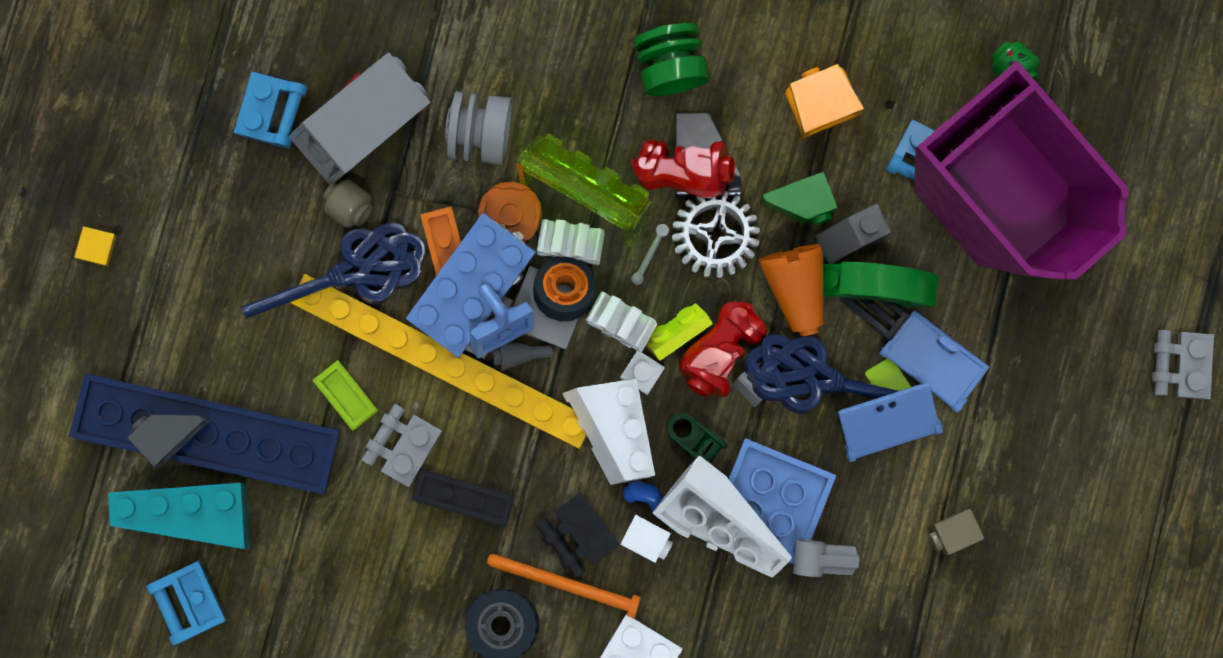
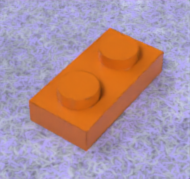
M452 206L420 214L436 276L461 243Z

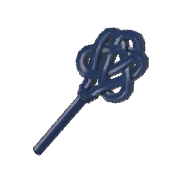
M394 222L384 224L374 231L363 228L351 230L342 240L340 252L343 262L332 267L327 272V275L241 306L245 318H249L330 287L346 289V287L355 286L360 299L368 304H381L390 299L395 289L408 288L418 281L421 274L420 265L425 256V243L418 236L406 232L403 226ZM357 242H362V243L352 252V246H353L355 243H357ZM407 246L414 250V254L407 251ZM374 247H377V249H375V250L365 259V257L367 256V254H368ZM389 254L394 257V261H382ZM353 269L359 270L358 273H350V272H351ZM375 274H390V275H389V276H385V275H375ZM367 287L380 288V290H379V291H372V290L368 289Z
M771 334L764 338L760 346L752 350L743 362L745 373L752 381L753 391L759 398L766 401H780L789 411L797 414L809 413L820 402L823 393L834 394L845 391L877 399L898 392V390L845 378L835 368L833 369L826 364L828 353L824 344L815 337L802 336L790 340L783 335ZM758 360H760L761 368L757 365ZM780 366L788 372L780 373L777 367ZM809 396L807 400L802 401L797 399L800 397Z

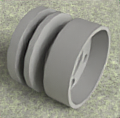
M456 91L452 105L448 110L445 128L448 159L457 160L461 145L464 146V161H470L474 147L480 148L482 163L504 165L510 131L511 97L490 95L485 109H480L477 93L471 94L469 106L465 107V92Z

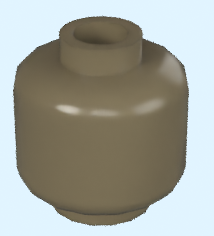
M349 179L343 180L338 184L332 183L326 189L323 196L326 199L324 205L325 213L346 228L355 225L361 226L373 210L371 195Z

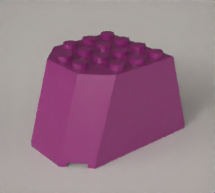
M1018 60L916 147L914 193L978 266L1024 276L1076 280L1126 237L1125 212L1129 188Z

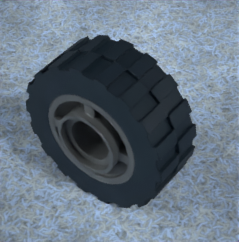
M505 588L491 590L480 595L471 604V608L465 617L467 618L466 624H464L468 643H471L472 649L476 653L481 654L482 658L521 657L534 645L540 627L538 626L539 616L536 614L535 606L528 600V597L518 593L516 590ZM498 616H504L510 621V630L505 635L499 634L494 628V621Z

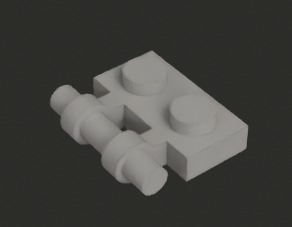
M1158 330L1157 343H1154L1153 352L1157 354L1156 372H1152V382L1155 383L1154 395L1168 396V384H1175L1176 398L1211 399L1214 334L1178 333V344H1172L1171 331ZM1170 355L1177 356L1176 373L1169 372Z
M394 403L388 415L386 413L383 415L380 421L383 424L374 439H369L365 446L367 451L362 461L373 466L380 455L387 459L381 472L410 488L443 431L416 415L412 416L408 425L401 423L399 420L405 409ZM393 430L402 435L393 451L384 446Z

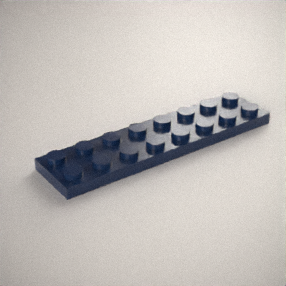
M84 374L69 437L141 453L127 438L133 432L131 427L141 417L145 415L147 417L151 415H198L204 417L209 423L170 460L326 495L341 433L340 430Z

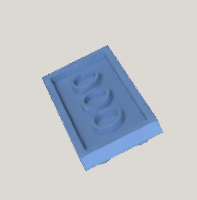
M482 213L406 319L452 354L460 357L471 342L470 331L479 323L486 321L493 312L479 294V288L484 284H489L500 300H502L536 254V251L487 214Z

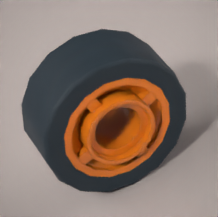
M557 256L546 261L539 268L533 286L534 301L538 309L548 318L559 322L573 321L582 317L590 309L596 292V278L591 268L582 260ZM567 285L572 291L563 293L557 289V286Z

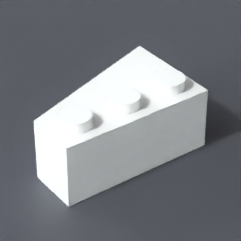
M637 378L579 387L562 393L566 402H570L579 419L577 423L581 430L584 429L593 446L591 449L610 485L655 476Z

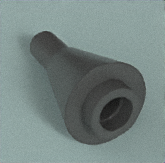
M511 341L491 351L492 363L494 366H499L500 372L530 362L532 359L553 357L552 345L531 346Z

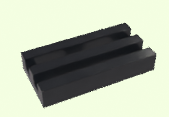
M850 298L838 299L887 341L892 338L910 316L897 304L880 301L899 317L895 321L871 300L857 298L891 327L888 331Z

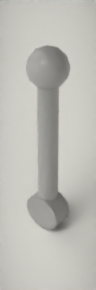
M665 224L657 226V235L638 272L631 276L633 284H642L644 280L643 274L661 239L668 235L669 228Z

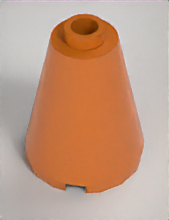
M812 244L795 247L791 251L784 253L779 251L760 258V268L792 332H799L800 337L818 333V327L824 325L823 250L821 245Z

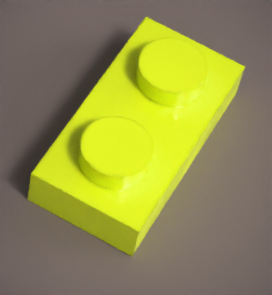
M695 303L679 311L677 316L667 324L656 327L646 346L661 361L713 323L707 313Z

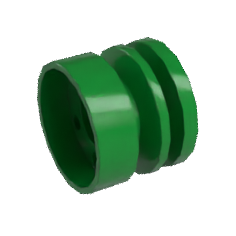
M668 24L646 31L633 39L634 49L640 52L637 54V62L653 64L640 73L645 95L666 96L695 89L710 81L706 58L703 56H690L703 48L702 40L696 39L700 36L697 24Z

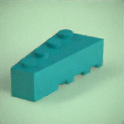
M230 483L108 493L110 526L241 549H251L247 484Z

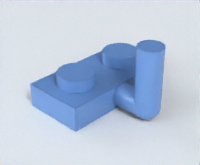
M484 284L479 288V294L494 312L495 318L479 323L470 331L471 350L477 358L534 329L533 310L527 302L507 309L489 284Z

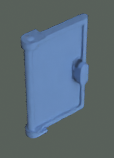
M916 310L911 313L892 340H889L879 353L920 384L929 382L931 392L952 407V410L956 413L962 410L963 405L967 401L966 398L989 369L987 364Z
M929 382L838 411L846 445H844L846 457L849 462H854L857 458L925 436L943 433L941 421L936 414Z

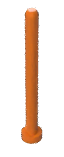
M496 554L489 555L487 564L490 567L628 611L627 616L633 619L641 600L640 596L634 594L632 599Z

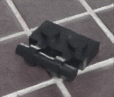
M581 492L555 511V514L562 522L560 525L553 528L546 518L536 526L544 536L541 538L546 546L551 545L561 559L559 562L564 570L568 568L575 579L586 571L578 561L580 558L587 555L591 562L595 564L620 545ZM567 531L570 532L580 546L573 552H571L561 538Z

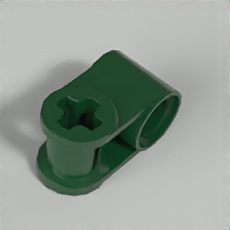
M680 413L674 415L666 424L667 436L693 460L700 455L707 462L711 463L721 449H726L729 446L716 433L704 427L688 414ZM678 419H683L689 423L690 432L685 438H680L673 432V424ZM711 443L712 445L709 447V449H708V450L705 452V454L703 455L702 453H703L704 450L708 447V445Z

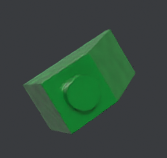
M824 172L765 193L761 197V203L764 207L803 224L813 221L814 226L831 220V214L835 213L838 208Z

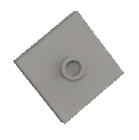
M529 266L513 306L517 307L527 302L533 310L534 329L525 334L567 350L579 318L573 321L559 322L548 318L538 309L534 301L533 286L539 269ZM567 285L557 286V289L563 293L572 291Z

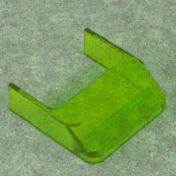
M549 133L545 137L538 135L522 152L516 162L520 183L527 186L533 176L626 231L625 246L631 249L651 216L652 202L648 199L650 193L636 184H632L629 187L619 181L621 176L607 167L600 170L591 164L593 160L586 154L575 150L574 153L562 147L564 143L557 137Z

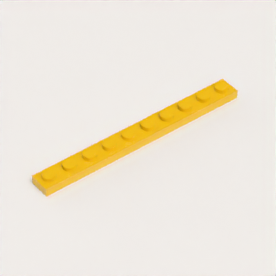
M304 274L299 285L314 280V278ZM332 287L290 302L292 305L580 449L587 436L584 429L581 430L577 423L579 419L572 408L463 353L460 357L455 356L431 337Z

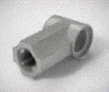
M797 539L793 573L809 577H822V574L853 575L854 571L859 567L860 557L854 546L833 545L821 541Z

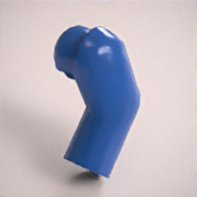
M632 481L623 489V496L626 501L630 503L634 501L646 502L652 512L663 499L655 485L642 481Z

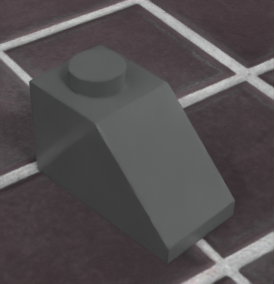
M875 204L816 235L815 239L821 245L827 263L834 264L886 239L891 234V231L878 204Z
M145 415L131 427L133 432L127 438L154 467L161 468L209 422L204 417L198 415H151L149 417Z

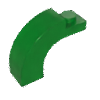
M842 262V264H823L824 298L872 299L892 302L906 307L936 308L939 275L913 268L877 263Z

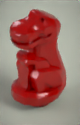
M648 140L643 144L639 156L632 160L635 176L641 187L646 190L670 187L698 197L714 198L723 194L727 183H732L735 176L734 158L729 156L728 147L723 141H715L707 149L695 146L685 149L682 146H678L675 148V156L668 158L669 151L664 142Z
M728 302L722 306L716 325L697 340L682 356L679 370L688 378L686 386L695 393L706 398L709 397L710 393L718 397H728L732 390L728 377L734 369L735 361L742 358L745 354L744 349L738 346V341L742 338L750 344H758L762 341V338H765L767 333L766 325L754 313L753 306L750 303Z

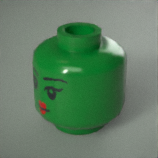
M1022 42L1004 43L995 51L991 58L993 62L992 72L997 77L1017 60L1035 81L1039 77L1036 71L1039 68L1040 60Z

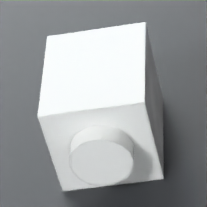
M635 515L620 545L656 563L658 557L663 560L665 559L673 542L668 540L671 533Z

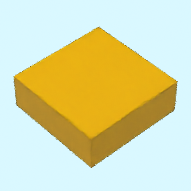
M83 226L75 258L108 267L117 236Z

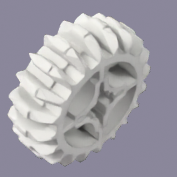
M726 191L721 195V200H716V197L709 198V201H705V198L696 196L699 204L697 206L691 200L686 201L685 205L690 213L680 209L677 215L684 222L675 221L673 223L674 229L682 231V233L672 235V241L683 242V244L675 248L676 254H681L685 251L688 253L683 257L682 263L684 265L688 264L693 259L695 263L692 267V272L694 273L699 270L700 265L706 267L704 277H709L711 268H716L717 278H722L723 267H726L730 275H734L735 267L733 263H736L743 269L746 267V262L741 256L752 259L755 255L747 246L757 247L759 245L757 239L750 237L760 232L759 227H749V224L756 221V215L745 217L744 214L748 212L750 206L745 204L740 209L736 207L740 200L739 196H735L732 203L727 202L728 192ZM708 210H716L714 220L710 223L692 224V221L699 214ZM726 212L738 221L742 235L736 234V231L726 226ZM720 220V233H724V237H719L714 249H712V235L708 236L707 232H712L714 227H716L717 221ZM689 233L696 235L697 238L703 239L706 242V257L697 252L693 247ZM733 243L741 245L731 256L715 259L720 246L733 245Z

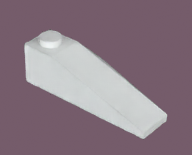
M700 455L682 473L652 513L678 534L687 538L690 535H694L706 541V547L717 551L718 547L734 554L736 561L772 578L792 558L729 479Z

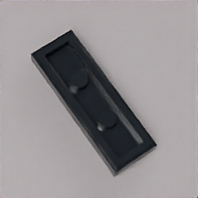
M420 469L412 496V501L503 527L507 526L515 496L424 469Z

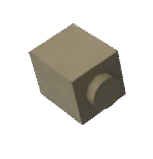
M965 509L930 525L933 531L929 534L934 549L937 552L941 550L943 555H950L984 539L971 509Z

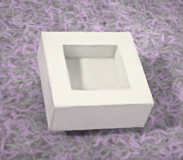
M637 351L620 378L622 380L637 378L639 391L648 395L665 367L642 352Z

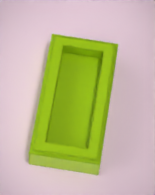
M339 360L312 380L353 432L379 412Z

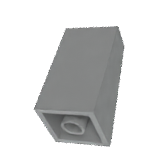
M388 52L302 122L288 137L325 181L331 185L419 113L430 101L422 85L418 82H413L408 76L403 62Z

